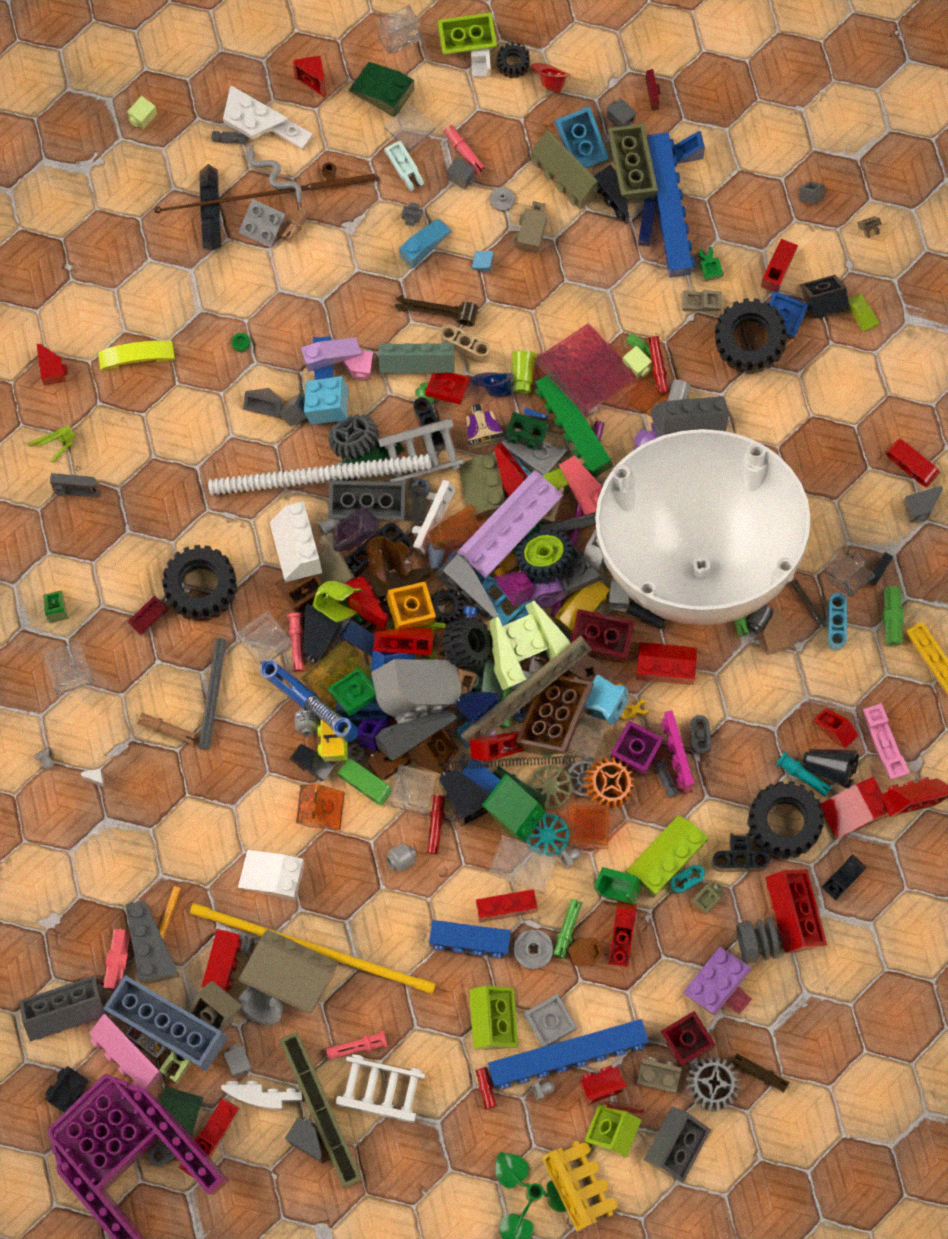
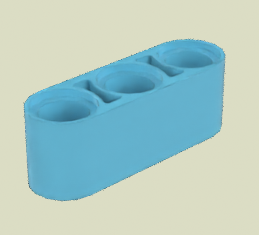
M834 593L827 605V644L832 651H839L844 647L847 639V599L842 593ZM838 600L842 606L836 607L832 601ZM837 618L842 624L835 625L832 620ZM838 637L841 639L842 643L836 644L833 642L832 638Z

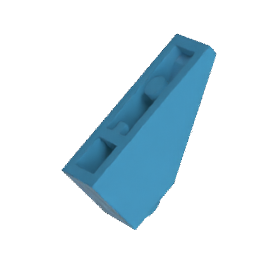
M435 220L411 236L399 248L400 258L410 267H416L452 230L441 220Z

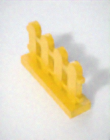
M576 1141L572 1143V1148L565 1151L562 1148L553 1150L543 1156L542 1160L578 1232L596 1223V1218L604 1214L607 1217L612 1216V1211L617 1208V1201L614 1198L606 1199L603 1192L608 1189V1183L603 1179L597 1181L594 1175L599 1171V1164L596 1161L588 1162L585 1155L590 1152V1146L587 1143L579 1144ZM579 1159L582 1166L572 1170L569 1163ZM588 1177L591 1184L581 1188L578 1181ZM597 1195L600 1203L590 1207L587 1199Z

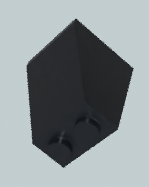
M449 769L441 774L439 787L444 796H446L445 798L461 827L488 813L482 806L490 795L488 792L457 769L453 771Z

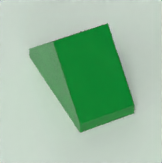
M62 590L44 594L45 615L49 623L68 619Z

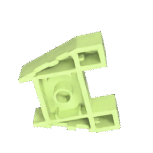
M535 601L525 605L529 615L504 626H502L499 617L489 621L490 635H492L493 642L492 653L495 660L494 671L502 690L526 680L519 661L544 650L550 661L570 645L569 639Z

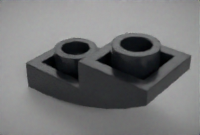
M299 744L289 758L303 771L308 770L321 782L326 779L334 768L331 762H325L317 752L303 744Z

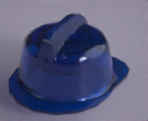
M485 372L472 377L471 383L477 386H484L490 396L504 397L511 394L510 380L514 375L513 373Z

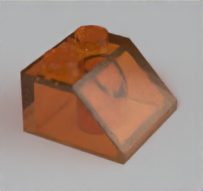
M317 783L300 785L296 823L311 828L340 830L345 792Z

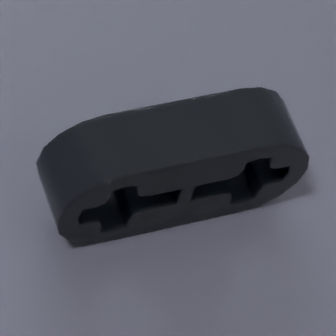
M885 552L867 582L876 586L894 556Z

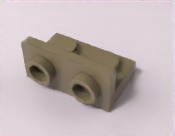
M653 1057L642 1059L637 1085L676 1094L682 1068L678 1067V1064L674 1062L659 1063V1060Z

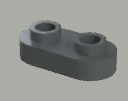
M703 715L693 717L690 722L691 748L696 754L700 755L707 753L711 747L710 723ZM696 724H702L703 728L698 729ZM699 742H702L704 744V747L699 748L697 744Z
M163 1141L149 1152V1161L157 1167H162L176 1158ZM158 1153L163 1154V1158L161 1160L156 1159V1155Z

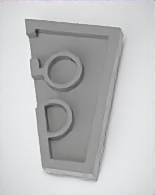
M505 438L502 440V443L516 459L518 458L520 462L531 470H536L542 476L551 472L568 451V449L562 447L560 449L551 446L552 444L548 442L543 443L540 451L537 449L531 450L525 445L510 443Z

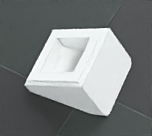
M100 769L81 773L84 780L105 787L103 773Z

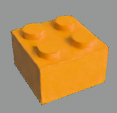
M426 582L388 590L386 599L395 629L424 627L434 624L436 615Z

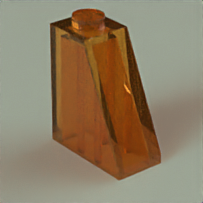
M473 505L467 506L429 532V539L433 550L460 548L476 533L479 528Z

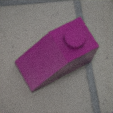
M510 571L495 577V581L513 606L525 603L531 599L534 585L524 572Z

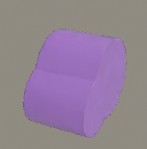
M556 577L555 582H551V579H549L548 583H543V580L540 583H536L534 580L532 582L534 588L530 599L531 602L535 601L542 609L564 599L567 593L562 579L559 580Z

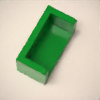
M602 867L594 889L599 896L634 905L642 883L638 876Z

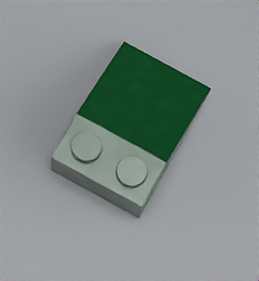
M372 62L367 63L349 89L351 93L394 118L415 90L412 78L397 70Z

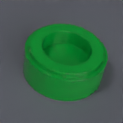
M237 333L233 336L232 347L235 351L242 353L250 348L251 342L247 334Z

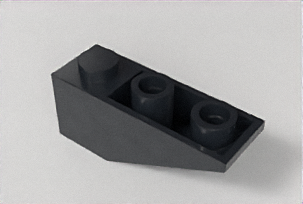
M610 164L594 175L598 181L597 194L600 193L604 197L605 204L614 209L615 215L620 221L623 220L625 224H628L629 212L626 198L621 197L616 170Z

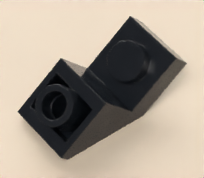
M852 854L824 883L822 888L836 901L867 867Z

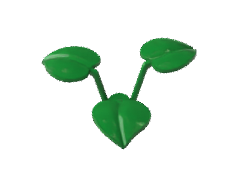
M503 1151L498 1154L495 1163L497 1180L502 1186L509 1189L513 1188L517 1183L522 1187H526L525 1196L528 1203L520 1217L514 1213L504 1216L499 1225V1232L502 1239H530L533 1233V1224L530 1220L523 1218L532 1202L539 1201L542 1196L549 1197L548 1205L556 1212H566L567 1210L552 1180L546 1186L548 1193L543 1190L540 1184L534 1183L530 1185L529 1183L521 1182L528 1175V1164L520 1156Z

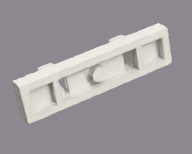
M442 481L437 494L429 492L427 500L432 505L422 527H413L412 533L417 537L413 547L420 555L426 556L428 552L427 546H429V542L433 541L456 490L449 481Z

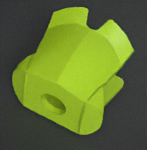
M336 580L327 581L319 586L314 598L313 607L333 621L340 622L356 615L357 611L339 604L337 600L342 601L353 592H362V589H354Z

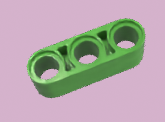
M348 758L337 773L341 779L380 806L385 803L394 791L389 785L350 758Z

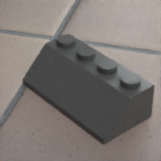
M724 396L660 401L650 410L657 437L687 430L706 429L726 432L729 411Z
M329 480L328 519L405 521L406 482Z
M95 975L19 1001L22 1022L30 1042L54 1033H60L72 1027H78L93 1020H98L104 1014L106 1015Z

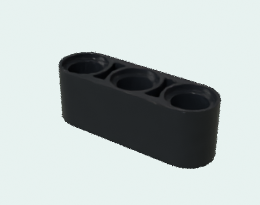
M424 397L417 398L413 404V411L419 426H424L427 422H438L428 399ZM419 406H425L426 410L419 411L417 408ZM440 431L432 432V442L435 438L442 440L438 444L433 442L435 452L442 451L445 448L442 433Z

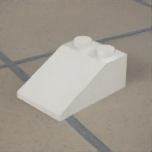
M247 850L238 888L295 901L305 865L304 860L283 854Z

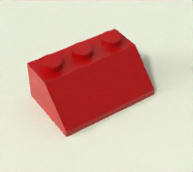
M639 642L636 680L694 685L697 647Z
M929 777L918 780V783L909 781L901 787L898 784L887 788L888 791L881 795L889 817L938 805L948 799V784L938 778L929 779Z

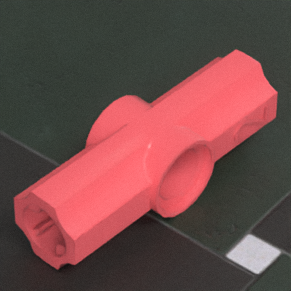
M114 929L111 949L108 951L106 959L107 971L104 989L115 991L124 977V971L127 969L129 962L130 931Z

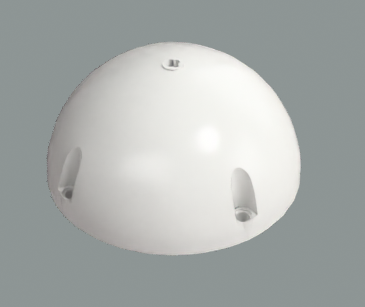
M706 429L679 431L663 435L629 453L616 465L606 479L598 498L595 516L598 544L604 562L618 585L635 602L654 612L657 616L683 624L694 625L722 624L738 620L757 611L774 599L784 586L793 579L794 573L800 566L808 544L810 529L809 504L803 486L793 470L776 453L750 438L725 431Z

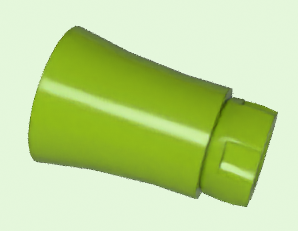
M524 350L513 351L511 353L513 392L528 394L531 392V385L533 384L537 354Z

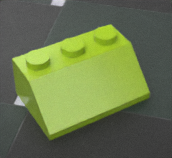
M492 12L438 20V33L443 55L497 48Z
M481 986L469 989L473 1049L491 1050L518 1047L514 988Z

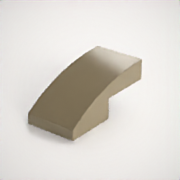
M684 290L682 292V310L718 311L722 309L721 291L703 290L702 292Z

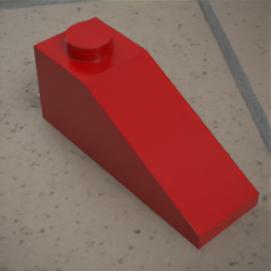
M501 442L494 447L502 486L506 497L509 498L528 478V475Z
M409 627L375 632L373 651L431 655L433 643L432 628Z
M520 731L471 739V759L491 761L525 751L516 742Z

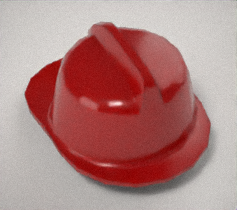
M534 63L531 66L533 70L540 73L541 84L549 91L561 92L566 78L571 76L570 73L563 72L548 64Z

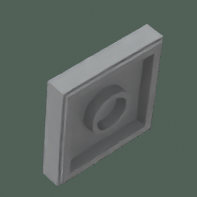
M559 994L523 1013L542 1047L548 1046L578 1029Z

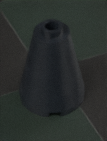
M810 749L809 752H805L803 763H805L807 769L844 788H850L853 783V779H850V777L856 774L859 754H857L858 751Z

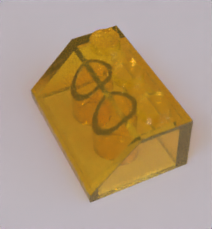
M343 640L301 679L309 689L317 694L318 699L322 703H325L334 710L337 701L328 692V687L357 668H360L368 678L372 676V673L357 650Z

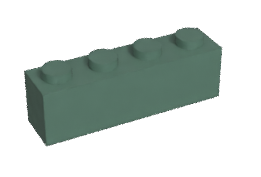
M454 343L379 344L380 373H455Z

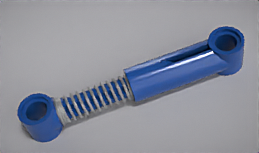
M266 660L262 663L260 672L264 678L304 710H309L320 718L343 741L351 742L356 739L358 728L349 719L339 716L325 703H322L316 693L276 661ZM283 679L292 684L290 688L282 682Z

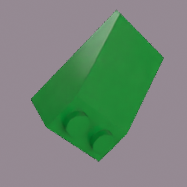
M506 774L482 805L508 835L521 842L526 840L546 813L532 796Z

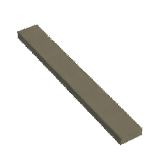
M582 636L578 637L461 734L462 738L470 746L471 739L487 736L589 653L592 650Z

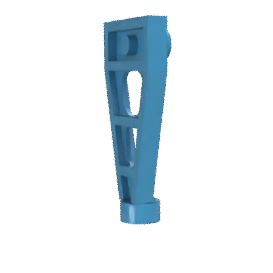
M478 571L475 572L496 609L497 617H499L502 626L529 615L525 605L530 603L531 600L519 604L520 607L510 616L505 615L501 609V604L508 597L504 593L497 601H494L488 592L493 587L501 591L502 589L494 578L488 576L485 579Z

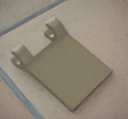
M329 533L328 535L324 534L319 538L320 542L326 548L318 553L322 573L317 574L323 584L333 580L341 583L350 581L354 576L336 546L334 535Z

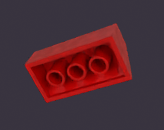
M807 869L782 870L765 877L785 953H797L826 946L827 942Z

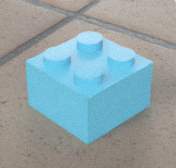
M342 376L306 381L304 413L311 425L347 420L349 388Z

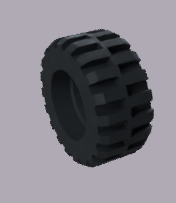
M749 298L743 299L742 303L734 302L731 308L728 306L724 309L723 315L720 314L718 324L715 326L717 351L720 353L721 359L726 361L729 367H735L739 372L747 370V373L753 374L754 370H758L759 373L763 372L765 367L771 368L774 366L773 363L775 361H779L781 353H784L786 348L787 333L782 315H779L775 307H770V303L766 301L761 303L760 299L754 298V301H749ZM755 321L762 323L768 330V341L760 349L753 351L743 350L734 343V330L744 322Z
M194 545V549H189V546L183 548L184 552L181 554L179 551L175 553L174 560L169 559L167 562L168 568H165L163 571L164 579H162V585L168 603L178 615L182 614L183 618L188 620L191 617L194 621H200V618H205V621L211 620L210 617L213 615L216 618L219 617L222 610L227 611L229 609V603H233L235 599L234 593L237 592V579L232 564H230L226 555H222L218 549L212 550L211 546L205 545L204 548H201L200 545ZM196 569H208L217 576L218 584L215 590L201 598H194L185 594L182 589V582L185 576Z
M783 781L777 782L776 785L770 784L765 790H761L752 802L747 819L750 836H753L755 845H759L762 848L761 851L771 853V857L777 858V856H781L782 859H789V857L793 856V858H797L802 853H807L816 844L822 833L824 811L820 808L821 802L819 799L814 798L815 794L811 790L809 792L805 790L806 786L802 784L797 786L792 781H789L788 784H784ZM777 804H790L801 812L804 818V826L796 836L783 837L776 834L769 827L767 817L773 806Z

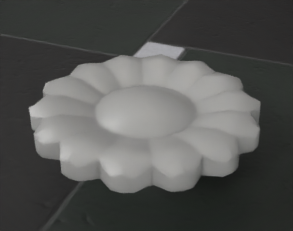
M499 187L491 193L490 201L494 209L506 211L514 205L515 197L510 189Z

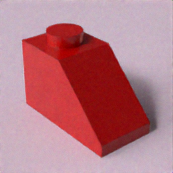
M36 344L43 385L66 382L65 375H68L67 364H63L62 359L43 345Z
M825 708L813 720L834 743L843 748L848 747L859 736L848 719L828 708Z

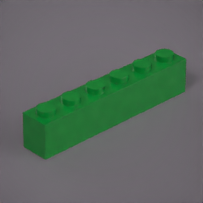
M553 371L536 381L537 389H535L537 396L540 400L543 398L546 402L544 406L549 414L553 413L555 416L553 420L558 429H563L565 432L563 436L568 444L572 443L574 446L572 450L577 459L581 458L584 462L582 465L594 478L612 468L611 458L556 372Z

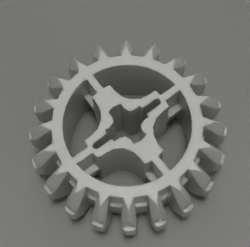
M709 1056L707 1064L704 1059H701V1067L695 1063L694 1068L697 1071H689L694 1078H687L688 1082L693 1083L688 1085L687 1089H694L689 1096L694 1097L696 1095L697 1098L694 1103L697 1104L701 1100L703 1102L701 1104L702 1109L706 1104H709L708 1111L712 1110L713 1105H715L716 1111H719L720 1104L726 1109L728 1107L726 1101L733 1104L734 1100L731 1096L735 1098L739 1096L734 1090L741 1089V1086L735 1085V1083L741 1081V1078H734L738 1074V1070L731 1072L730 1070L734 1065L730 1064L726 1067L727 1059H724L721 1064L719 1063L720 1058L718 1056L715 1062H712V1058ZM713 1068L711 1077L698 1078L702 1071ZM719 1069L728 1076L730 1083L720 1079ZM715 1076L716 1083L719 1085L713 1090L712 1084H709V1082ZM698 1084L708 1089L709 1098L700 1092ZM730 1089L725 1097L715 1100L717 1090Z

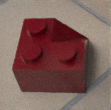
M695 1011L660 1031L671 1055L680 1068L715 1047L714 1041Z

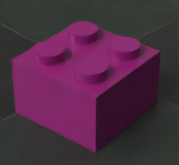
M628 721L611 752L610 758L615 757V762L622 761V766L626 764L628 769L645 777L663 743V738Z

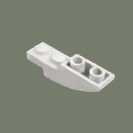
M227 1081L226 1085H221L223 1092L232 1098L261 1109L283 1111V1103L303 1102V1093L298 1092V1089L295 1088L286 1089V1092H278V1089H266V1092H263V1086L258 1084V1081H247L246 1085H238V1081Z

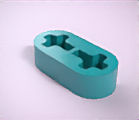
M693 865L677 874L670 882L671 890L676 894H682L696 886L705 876L704 869L699 865ZM692 870H695V872L700 871L699 879L693 877L689 880L688 877L692 875ZM676 880H678L679 882L683 880L687 881L683 883V889H680L679 887H674L676 884Z

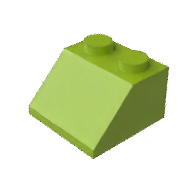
M599 1104L584 1142L613 1154L627 1157L641 1119L627 1111Z

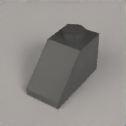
M942 486L905 497L903 503L911 523L915 521L921 523L929 518L943 490Z

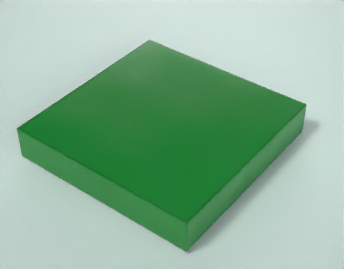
M360 668L355 669L327 688L331 696L349 716L377 699L374 683Z

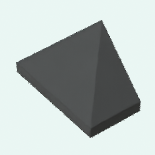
M270 388L245 392L244 410L280 417L279 411L282 399Z

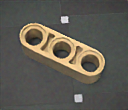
M450 324L444 325L441 328L440 337L442 343H454L455 351L477 362L484 363L489 360L490 345L486 341ZM447 333L453 334L451 338H446L444 335ZM463 341L470 343L468 346L461 345ZM480 349H484L486 353L479 354L477 351Z

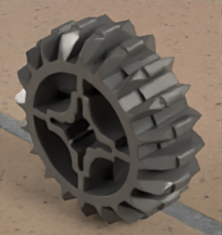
M350 414L347 420L337 421V425L332 426V430L329 431L328 442L336 456H340L342 459L347 458L348 460L352 457L357 459L360 455L364 457L366 452L370 453L371 448H375V444L378 443L379 432L376 424L370 417H366L365 414L362 416L356 414L353 417Z

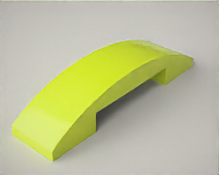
M172 341L134 342L98 352L101 371L119 368V365L156 360L157 363L175 360Z

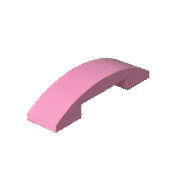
M882 703L863 709L876 751L890 780L909 775L905 760L900 755L888 725L889 720Z

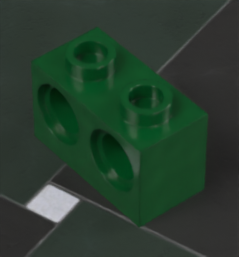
M513 412L505 439L510 443L525 445L531 450L537 449L541 451L549 423ZM514 428H519L521 431H520V432H516V431H514L513 429H514ZM531 434H537L539 437H533Z

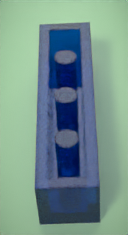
M645 198L638 240V245L649 247L656 206V200Z

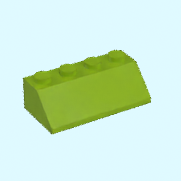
M678 815L625 872L638 876L642 887L655 898L707 843L709 837L695 824Z

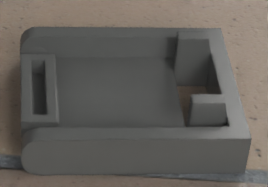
M51 473L50 484L54 493L58 494V496L65 497V495L98 498L101 494L94 477Z

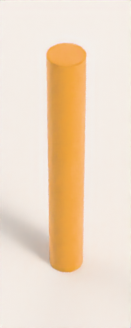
M176 886L173 887L159 926L163 939L181 888Z

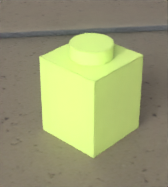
M142 96L127 111L129 122L143 130L157 115L155 105Z
M637 346L622 359V365L636 379L641 376L645 377L651 371L652 361Z

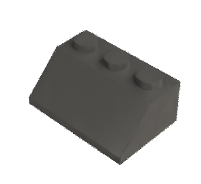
M671 1106L644 1161L684 1183L711 1129L688 1112Z

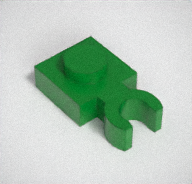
M709 247L708 255L703 254L702 249L699 250V257L703 260V262H700V267L705 282L723 277L718 257L712 258V247Z

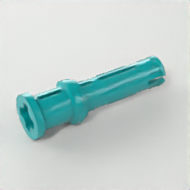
M785 751L776 763V766H781L789 772L790 776L795 775L825 797L832 787L802 767L800 761H795Z

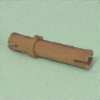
M143 712L141 713L140 717L147 721L139 719V725L151 728L153 732L158 733L159 731L190 745L193 744L194 740L187 738V736L195 739L196 733L166 723L162 718L156 719Z

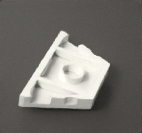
M230 87L223 117L224 123L254 140L264 133L273 131V127L288 123L287 117L235 87Z

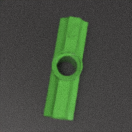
M890 586L884 588L883 625H885V645H902L904 609L902 608L901 588Z

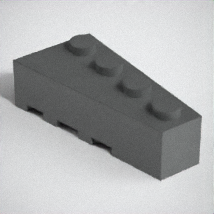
M145 900L125 904L141 985L181 977Z

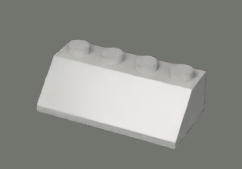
M304 501L285 506L270 521L285 582L322 573Z

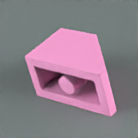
M361 351V356L340 362L351 377H354L356 380H371L374 361L373 352Z

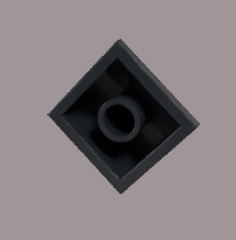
M836 275L800 284L805 302L809 304L808 310L814 318H822L827 314L840 313L844 309L850 308L847 288Z

